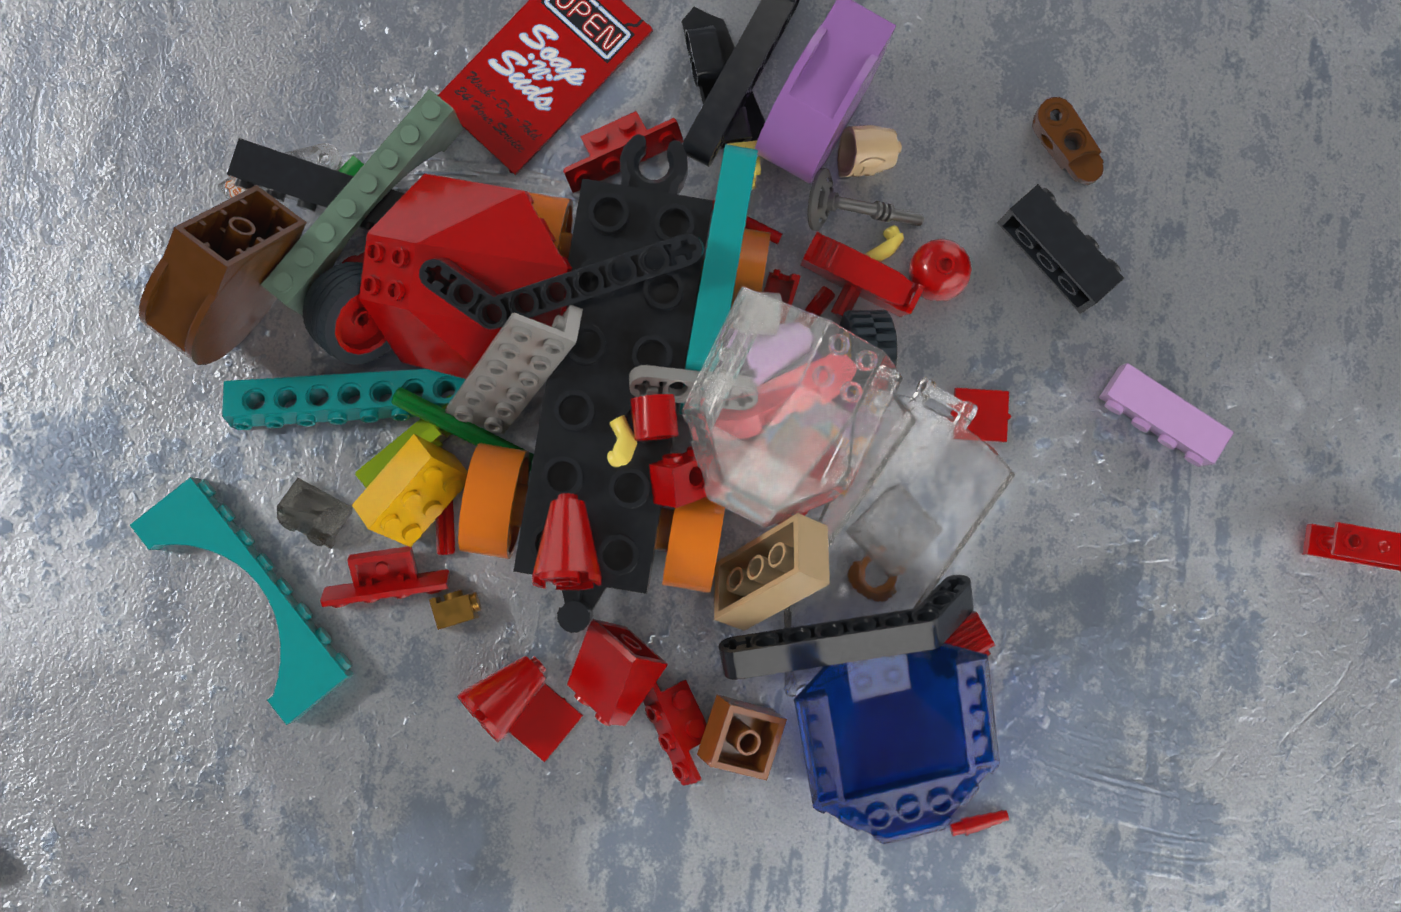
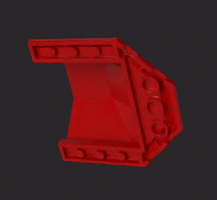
M424 173L368 231L359 299L400 362L466 379L502 328L491 330L484 328L426 288L419 278V270L425 261L434 258L449 259L499 295L572 271L567 258L561 257L554 244L556 239L544 218H539L532 205L534 200L528 191ZM441 267L432 268L436 273L435 280L446 279L440 274ZM457 277L447 281H449L452 284L455 280H457ZM558 282L552 284L550 288L551 296L555 300L563 301L567 294L566 288ZM462 284L460 286V298L465 302H470L473 299V290L469 285ZM522 293L519 296V306L525 311H531L534 307L532 296L527 293ZM490 304L487 308V315L492 321L499 322L502 317V311L496 304ZM566 306L531 317L530 319L552 327L555 317L557 315L562 316L566 311Z

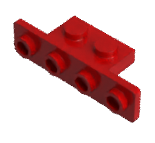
M637 111L580 136L589 157L563 169L571 191L575 193L581 190L582 178L601 181L619 173L620 156L623 148L634 135L641 134L646 139L647 150L640 163L667 151L669 143L674 140L683 143L684 140L677 120L672 118L647 130Z
M409 546L350 554L347 561L353 583L325 587L320 602L322 607L332 606L340 608L349 603L362 601L364 603H373L382 598L395 597L402 599L412 594L424 592L436 594L448 588L450 573L448 569L418 573L413 549Z
M686 679L663 691H660L656 682L643 700L646 716L656 728L660 746L667 752L675 777L683 786L697 783L701 780V776L689 750L700 745L707 723Z

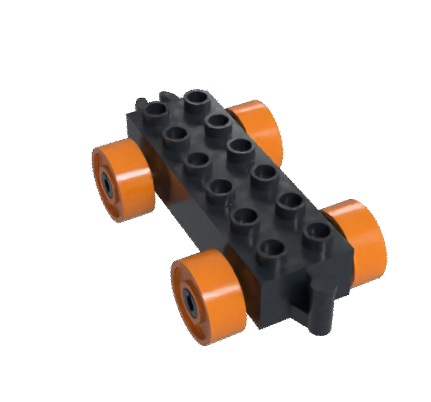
M641 134L634 135L623 148L620 156L622 178L620 185L582 178L573 234L572 199L528 192L534 200L532 205L539 218H544L556 239L554 242L561 257L567 258L572 270L684 233L696 234L703 242L704 251L701 258L692 265L570 304L583 309L577 341L547 379L529 484L530 456L528 451L479 443L473 453L464 486L458 530L460 551L510 559L519 535L513 572L531 575L533 574L551 501L558 499L559 494L570 493L578 495V499L585 502L602 578L601 585L598 586L593 582V588L562 590L565 604L559 607L557 620L559 625L570 633H578L589 625L594 616L593 610L607 587L647 594L655 550L667 552L662 585L706 593L711 592L728 489L674 509L663 508V505L654 504L649 464L663 460V455L672 453L674 437L637 441L633 457L627 465L613 467L607 460L608 452L613 451L617 441V437L609 422L624 415L634 434L631 399L635 398V396L631 394L629 386L631 370L640 365L676 369L686 368L712 220L713 200L679 195L688 175V160L682 143L677 140L669 143L667 148L669 169L667 174L658 180L645 178L639 170V163L647 150L646 139ZM746 228L744 230L727 332L735 329V307L739 290L762 292L771 234L769 232ZM687 239L683 240L681 248L671 251V244H666L671 253L672 265L677 264L674 259L675 256L687 254L688 258H693L692 252L697 249L696 244H689ZM651 250L647 254L646 262L649 267L660 269L664 265V256L657 250ZM618 261L614 267V273L619 279L627 280L631 276L632 270L627 262ZM585 272L582 277V284L588 290H596L599 285V279L593 272ZM674 382L669 387L675 390L682 389L683 383ZM675 402L676 416L678 420L680 403Z

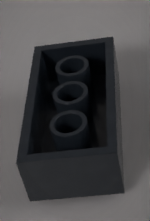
M1039 184L1012 206L997 222L1079 313L1098 303L1124 279L1120 274L1121 269L1117 263L1110 258L1106 259L1098 250L1099 245L1096 240L1090 235H1084L1077 227L1078 222L1074 216L1067 211L1063 212L1056 204V198L1047 188L1042 189Z

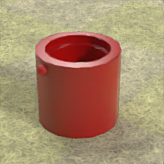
M674 394L646 395L631 399L635 441L659 440L679 436Z

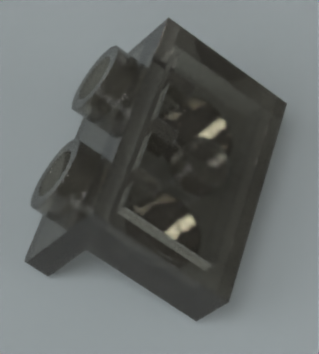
M297 478L277 505V519L287 530L293 532L297 530L306 535L313 544L317 546L325 545L332 549L335 545L336 536L352 514L353 507Z

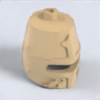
M874 125L846 127L841 135L838 148L839 177L873 176L876 173L893 168L896 165L898 153H901L902 150L901 142L897 140L896 131L891 128Z

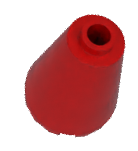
M559 494L558 499L550 503L532 574L533 586L546 589V582L553 583V585H556V590L593 588V582L600 586L602 576L585 502L579 500L576 494Z
M523 656L462 690L457 695V698L469 713L479 721L485 731L496 742H499L505 738L546 680L543 675L546 668L535 656L531 659Z

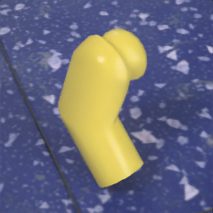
M896 225L890 226L883 231V236L887 241L866 252L865 255L879 262L892 256L904 241V235L900 233Z
M623 415L609 422L617 437L613 451H609L607 454V460L613 467L627 465L631 461L637 446L635 436Z

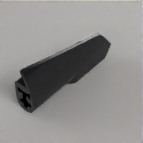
M694 6L681 23L694 83L700 89L702 103L704 104L735 46L723 19L708 14ZM751 91L720 149H724L725 144L758 140L765 120L753 91Z

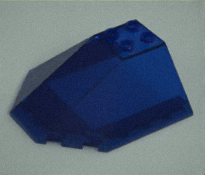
M944 643L939 648L823 666L793 699L813 808L822 814L827 812L837 817L840 823L858 832L863 830L871 834L874 840L882 844L945 830L953 821L951 816L961 805L964 807L979 791V783L988 773L993 774L1000 764L989 658L987 654Z

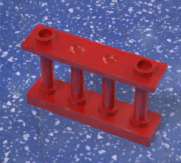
M1336 522L1335 528L1307 524L1302 555L1401 572V533Z

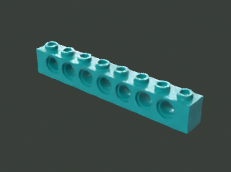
M429 369L224 381L222 417L231 428L237 430H250L252 426L282 428L284 424H297L309 427L318 422L341 425L351 420L374 423L384 418L406 421L410 417L417 416L391 403L393 394L399 387L412 393L422 392V398L446 410L448 404L466 379ZM448 390L455 391L449 398L441 397ZM392 394L389 400L379 402L383 395ZM360 396L357 402L347 404L351 397ZM328 398L325 404L316 406L320 399ZM296 400L293 406L285 408L287 402ZM265 401L261 408L253 410L257 403Z

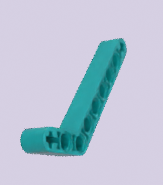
M725 144L685 370L720 373L758 150ZM707 386L702 391L714 393L717 391V387ZM681 403L679 414L712 420L714 407Z

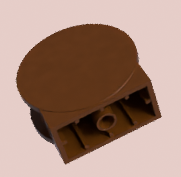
M256 185L175 226L164 256L155 267L144 288L139 305L140 321L194 363L207 365L217 361L233 350L251 333L277 298L261 284L299 241L307 222Z

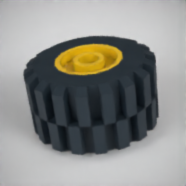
M847 310L843 314L837 334V353L846 355L857 366L853 377L846 385L849 390L887 389L892 383L897 365V335L893 320L887 310Z

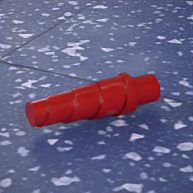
M1006 810L982 815L978 814L971 817L967 816L961 818L959 822L949 824L953 837L961 834L969 836V834L1009 821V816Z

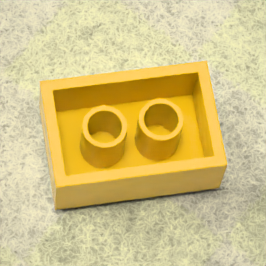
M413 434L357 498L352 507L369 530L412 547L464 488L468 471L454 454Z

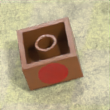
M717 694L697 755L710 767L767 781L787 719L771 708Z

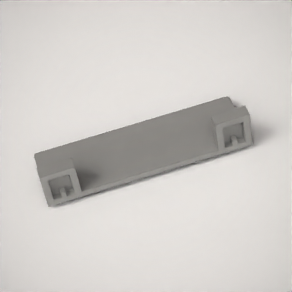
M569 305L562 316L557 315L555 317L552 327L517 313H512L450 401L445 413L453 415L459 421L471 422L482 426L490 432L505 434L575 345L583 309Z

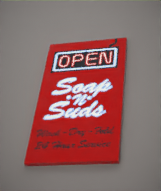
M529 0L437 96L455 110L462 127L507 167L510 173L516 176L653 32V29L622 0Z

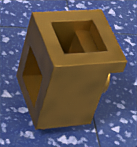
M462 590L444 595L445 601L441 602L440 597L429 599L438 630L479 618L477 611L481 610V604L476 592L463 595Z

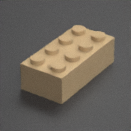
M797 513L717 561L715 566L714 620L745 631L829 585L828 526Z

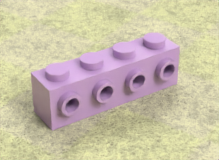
M1128 363L1118 367L1099 397L1106 402L1105 407L1117 415L1123 413L1132 419L1131 424L1143 432L1151 431L1159 437L1157 439L1159 443L1172 450L1177 448L1185 454L1184 458L1188 462L1198 467L1215 464L1234 434L1233 431Z

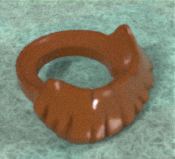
M869 554L862 558L861 561H854L848 569L847 577L851 586L869 600L885 602L897 593L895 588L898 577L897 568L893 560L885 554ZM873 560L883 562L889 572L887 581L876 588L870 586L865 581L866 566Z

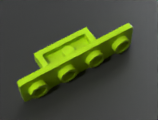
M420 418L358 469L355 475L367 488L413 434L440 448L443 446L442 442L452 434Z

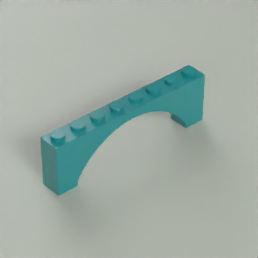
M190 477L131 523L130 527L149 550H161L166 545H188L206 549L236 563L257 582L273 609L280 638L278 679L274 693L267 701L286 725L291 724L354 675L350 669L352 663L343 652H336L330 644L333 640L329 633L323 627L318 628L311 620L313 614L303 602L298 603L291 594L294 592L291 585L283 577L279 579L273 572L274 564L264 553L259 554L252 544L255 543V540L251 534L244 528L239 529L233 521L236 517L232 510L223 503L221 505L214 497L216 491L206 479L201 480Z

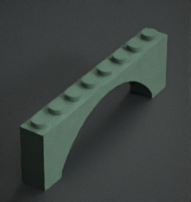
M429 89L261 285L284 305L303 316L304 299L309 288L324 271L334 266L352 235L375 206L413 169L441 151L445 152L464 130L455 110Z

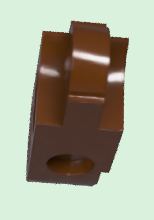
M1061 97L1046 99L1039 106L1033 117L1032 127L1035 134L1062 170L1066 169L1075 182L1078 181L1084 185L1095 183L1104 171V161L1099 155L1102 151L1073 106L1066 99ZM1051 112L1053 113L1057 121H1054L1050 118ZM1064 139H1070L1075 142L1076 150L1068 149Z

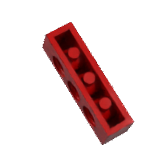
M762 435L739 439L713 438L708 445L687 447V452L666 454L662 456L663 460L649 464L653 503L674 508L769 474L766 436Z

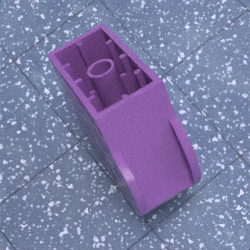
M836 0L826 19L804 49L777 97L755 146V149L758 150V155L806 183L811 184L816 173L826 163L843 130L847 127L871 84L896 25L852 0Z

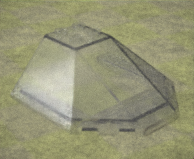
M741 287L682 408L684 420L688 423L693 440L691 444L698 467L701 468L706 484L704 488L707 498L766 528L786 520L797 513H804L847 496L903 380V377L886 352L830 320L751 289Z

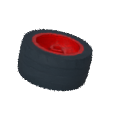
M361 262L340 263L324 271L309 288L302 310L303 323L312 339L332 357L353 365L374 361L386 354L391 348L359 299L363 263Z

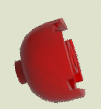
M943 238L931 240L920 246L910 259L909 280L925 286L921 294L924 299L930 301H950L961 294L969 283L972 271L970 257L965 249L955 241Z

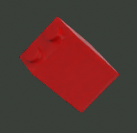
M592 619L567 685L575 692L574 697L580 703L588 707L590 706L596 712L595 717L606 726H626L668 664L626 626Z

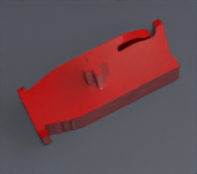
M816 232L800 266L809 269L842 288L831 310V313L840 319L847 310H853L859 297L902 318L903 315H910L925 288L921 284L910 281L899 271L819 232Z

